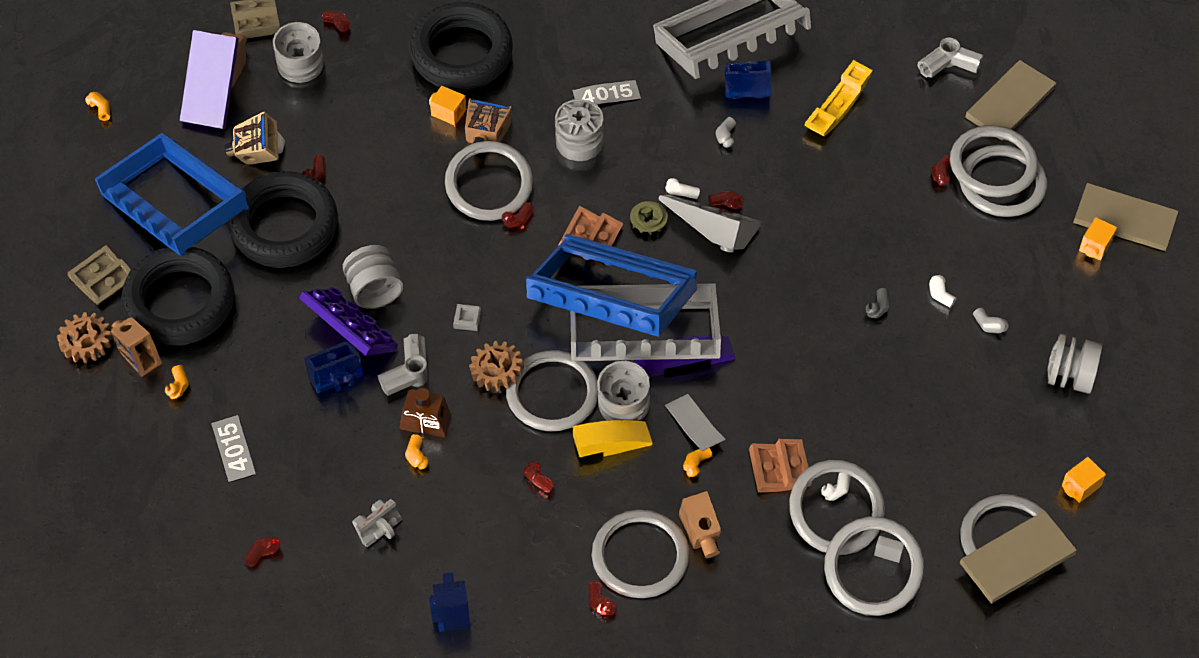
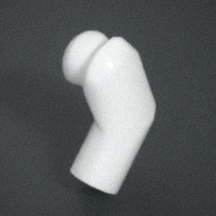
M675 178L669 179L665 187L670 195L697 199L700 192L699 188L681 184Z
M839 472L837 484L834 486L830 483L827 486L824 485L821 493L825 496V499L835 501L849 491L851 475Z

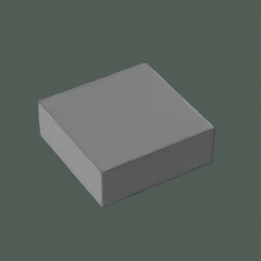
M457 304L453 322L454 329L478 331L481 306Z
M879 536L874 556L899 563L904 544L897 540Z

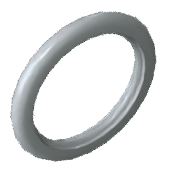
M980 126L967 131L956 140L950 152V164L957 179L971 191L988 197H1008L1021 192L1032 183L1038 171V159L1030 142L1017 132L1001 126ZM981 137H999L1008 140L1018 146L1025 155L1027 162L1024 175L1015 183L1006 186H991L980 183L968 175L963 168L961 160L964 148L971 141Z
M483 141L465 147L453 157L445 173V188L451 202L459 211L478 220L493 221L513 215L523 207L529 199L533 188V175L527 160L519 151L504 143ZM482 152H496L510 158L517 165L522 179L521 188L515 199L508 205L493 210L476 208L467 203L458 191L456 179L459 168L469 157Z
M992 145L978 149L968 156L962 165L966 173L971 176L975 165L988 157L1007 156L1017 159L1025 165L1027 161L1024 153L1019 148L1008 145ZM1038 162L1034 193L1024 203L1012 206L990 203L977 193L966 188L961 182L960 186L968 201L981 211L994 216L1014 217L1030 212L1041 203L1047 191V177L1043 167Z
M543 351L523 360L524 368L521 369L522 376H516V384L508 383L509 388L506 389V398L510 409L523 423L538 430L562 431L570 429L582 423L590 416L598 402V379L595 372L585 361H571V353L564 351ZM546 362L565 363L577 369L585 378L587 384V396L582 407L571 416L558 420L542 419L529 413L520 402L518 395L520 381L529 369Z
M826 460L808 467L797 478L789 499L790 515L798 533L809 545L825 553L831 541L818 536L809 527L802 511L804 492L808 485L818 476L829 472H841L858 479L870 495L872 516L885 517L884 498L874 478L863 468L844 460ZM865 530L857 538L846 541L839 555L855 553L867 547L877 537L880 530Z
M1008 494L990 496L977 502L968 510L963 518L960 529L961 543L965 554L969 555L977 550L973 539L975 523L986 511L995 507L1011 506L1022 509L1034 517L1044 510L1027 498Z
M632 510L614 516L601 527L594 539L591 556L593 566L599 578L609 588L628 597L648 598L665 593L678 584L689 565L690 550L683 531L674 521L654 511ZM632 522H649L666 530L672 537L677 550L676 563L669 575L660 582L646 586L630 585L616 578L609 570L604 555L608 538L615 530Z
M868 516L846 524L834 535L826 551L824 571L833 595L843 605L852 611L864 615L880 616L903 608L914 598L923 580L924 558L916 538L906 527L885 517ZM870 529L883 530L896 536L905 545L911 560V574L904 589L897 596L878 603L866 602L850 594L843 586L837 569L840 550L845 542L853 535Z

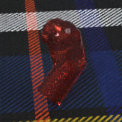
M323 11L322 21L334 23L341 32H345L350 28V21L344 13Z
M322 155L314 156L313 169H306V172L303 171L302 173L320 180L325 175V157Z
M948 155L943 156L931 169L934 181H937L940 186L947 184L950 180L949 176L946 175V169L951 166Z
M730 190L708 196L711 207L724 204L732 209H739L744 203L741 195Z
M525 202L517 214H513L511 211L504 212L501 217L503 224L509 228L524 225L533 212L534 207L530 203Z
M529 462L528 466L524 468V475L534 485L548 494L555 483L539 472L541 467L537 462Z
M276 537L257 539L243 561L249 566L254 567L260 556L275 553L279 549V539Z
M589 583L590 607L602 615H614L617 611V605L614 601L602 595L601 583Z

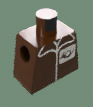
M425 388L409 390L403 407L399 429L446 438L452 415L444 396L429 393Z

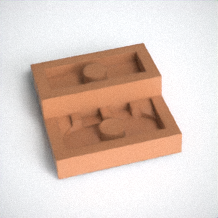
M579 206L559 245L564 241L565 235L570 234L612 246L623 223L605 213L598 216Z
M778 439L776 444L752 443L749 447L758 492L792 490L797 478L808 468L802 439Z

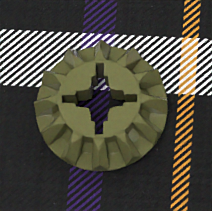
M652 201L637 204L630 213L633 229L637 228L640 233L648 232L650 235L654 231L660 232L662 227L666 226L668 219L666 209ZM653 213V220H649L646 223L645 218H648Z

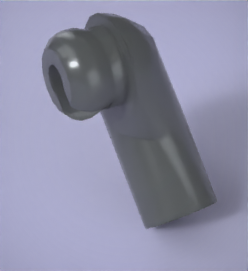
M878 289L877 302H872V305L867 304L865 310L870 318H879L889 310L888 289Z

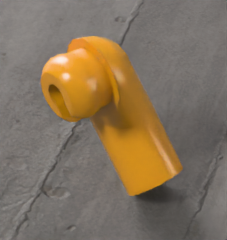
M90 92L86 96V103L90 104L91 107L95 105L98 107L100 120H109V100L99 92Z
M182 365L172 368L175 382L170 383V387L166 386L165 393L172 399L181 397L189 386V381Z
M412 435L406 449V459L413 467L425 469L429 459L423 456V453L420 451L423 438L419 435Z
M699 448L686 456L683 469L686 470L688 477H694L700 473L699 463L712 457L710 448L703 451Z

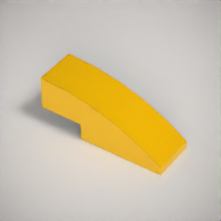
M611 420L573 426V438L579 457L603 452L605 457L651 446L653 443L644 421Z

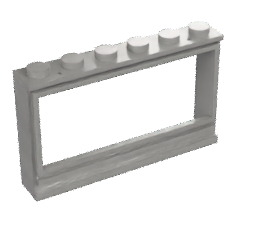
M709 0L658 22L653 27L656 44L697 79L700 78L698 62L708 58L709 67L716 69L718 67V53L727 50L728 58L734 61L738 57L737 45L747 42V49L754 52L757 49L756 37L766 33V40L772 44L776 41L775 28L785 24L786 33L793 35L796 31V20L807 30L811 29L810 10L807 7H802L795 0H771L780 9L688 49L676 37L761 0Z
M679 284L578 287L653 309H659ZM697 284V291L682 308L710 310L712 340L668 339L649 341L645 339L642 341L618 340L600 342L594 340L592 342H577V313L570 311L571 361L720 358L721 335L716 284Z

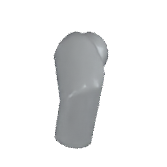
M728 117L716 130L717 140L725 148L730 147L734 143L733 137L730 136V131L734 128L736 122L731 117Z
M978 308L973 312V316L985 332L1002 333L1008 329L1009 325L1005 319L989 317L983 308Z

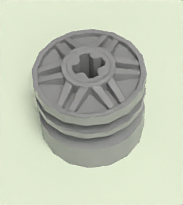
M302 22L288 23L281 27L273 38L278 72L283 78L296 83L309 82L321 73L324 65L321 41L317 30L313 26Z
M575 99L563 103L558 108L555 115L556 147L562 156L569 160L586 161L596 157L602 150L604 144L603 112L598 105L589 100Z
M381 245L361 247L352 252L342 264L347 283L350 285L353 298L359 307L375 309L393 302L403 290V282L395 268L391 253L386 247Z
M1060 334L1052 348L1048 363V384L1054 385L1057 375L1062 376L1060 387L1064 388L1068 379L1073 378V389L1075 391L1090 394L1099 364L1102 343L1085 340L1080 350L1076 349V337L1072 336L1070 345L1067 347L1064 346L1066 335Z
M616 361L607 365L601 371L597 380L599 411L603 418L607 421H641L647 415L650 407V384L647 373L638 364L629 361Z

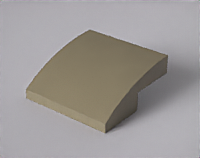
M275 0L230 2L235 33H241L248 39L272 35L280 29Z
M105 245L70 270L68 277L99 306L123 288L126 277L131 269L122 259L119 260Z

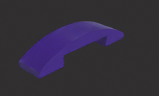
M712 335L688 337L679 340H712ZM721 336L720 358L635 360V363L642 367L650 378L664 375V369L705 360H710L711 364L734 360L735 354L729 337Z

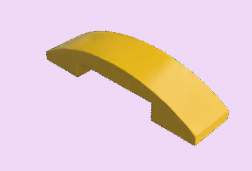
M853 60L842 74L841 82L821 108L815 109L805 122V126L822 136L832 131L853 106L870 79L873 70Z

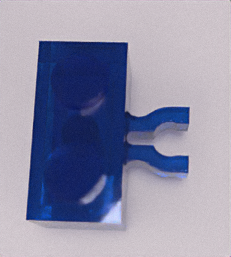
M770 61L725 63L726 98H764L765 96H771Z
M349 341L304 357L308 379L317 394L333 387L337 392L341 391V384L346 382L350 387L354 386L353 379L363 376L359 353Z
M453 572L442 574L443 583L434 584V595H429L432 623L438 622L439 632L471 628L465 580L454 582Z

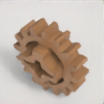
M83 312L81 318L75 314L73 315L74 320L72 322L67 319L65 320L67 326L59 328L61 334L57 335L61 352H64L66 358L72 356L74 362L82 358L84 363H87L89 357H92L95 361L97 360L96 355L98 353L103 356L105 355L103 348L111 347L109 341L113 340L110 325L105 322L104 317L98 319L96 313L88 317L87 313Z
M494 341L493 346L490 347L486 343L484 344L485 350H476L478 356L471 357L472 364L469 367L473 381H477L479 387L485 385L487 391L492 387L499 391L500 386L504 385L508 389L509 382L516 384V376H522L521 369L524 368L520 351H516L514 345L508 348L507 342L504 341L501 346H498L497 341Z

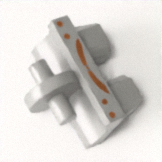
M392 499L387 502L378 500L372 505L371 510L373 513L367 518L359 515L353 520L352 523L362 544L366 547H369L383 535L389 539L395 536L392 528L402 520V517L396 508V503Z

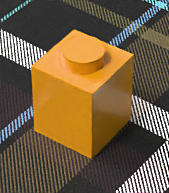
M441 86L430 97L431 116L452 125H456L466 111L465 95Z
M1095 217L1083 237L1079 251L1101 261L1113 241L1117 227Z
M1087 457L1065 474L1061 486L1067 495L1072 498L1074 497L1081 503L1102 486L1106 474Z

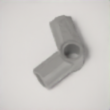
M945 38L940 42V46L918 62V68L926 78H932L945 67H953L954 65L977 73L984 55L960 47L959 42L954 38Z
M409 334L408 337L404 338L405 364L378 375L381 387L387 396L411 385L419 387L427 382L428 370L425 337L419 334Z

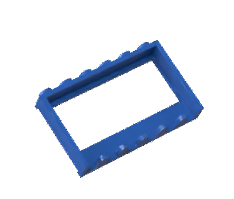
M163 133L94 178L103 197L179 256L186 254L185 250L190 249L192 245L197 244L242 212L243 209H249L246 202L247 194L240 186L236 187L233 185L229 178L219 175L214 167H208L200 157L196 158L186 147L182 148L174 138H168ZM164 157L224 200L184 229L125 185Z
M566 234L564 241L531 276L526 277L527 298L659 337L697 291V270ZM572 254L582 256L585 260L593 259L603 262L606 266L614 265L624 268L628 272L635 271L645 274L651 279L656 277L669 281L672 285H679L657 310L551 279V277Z

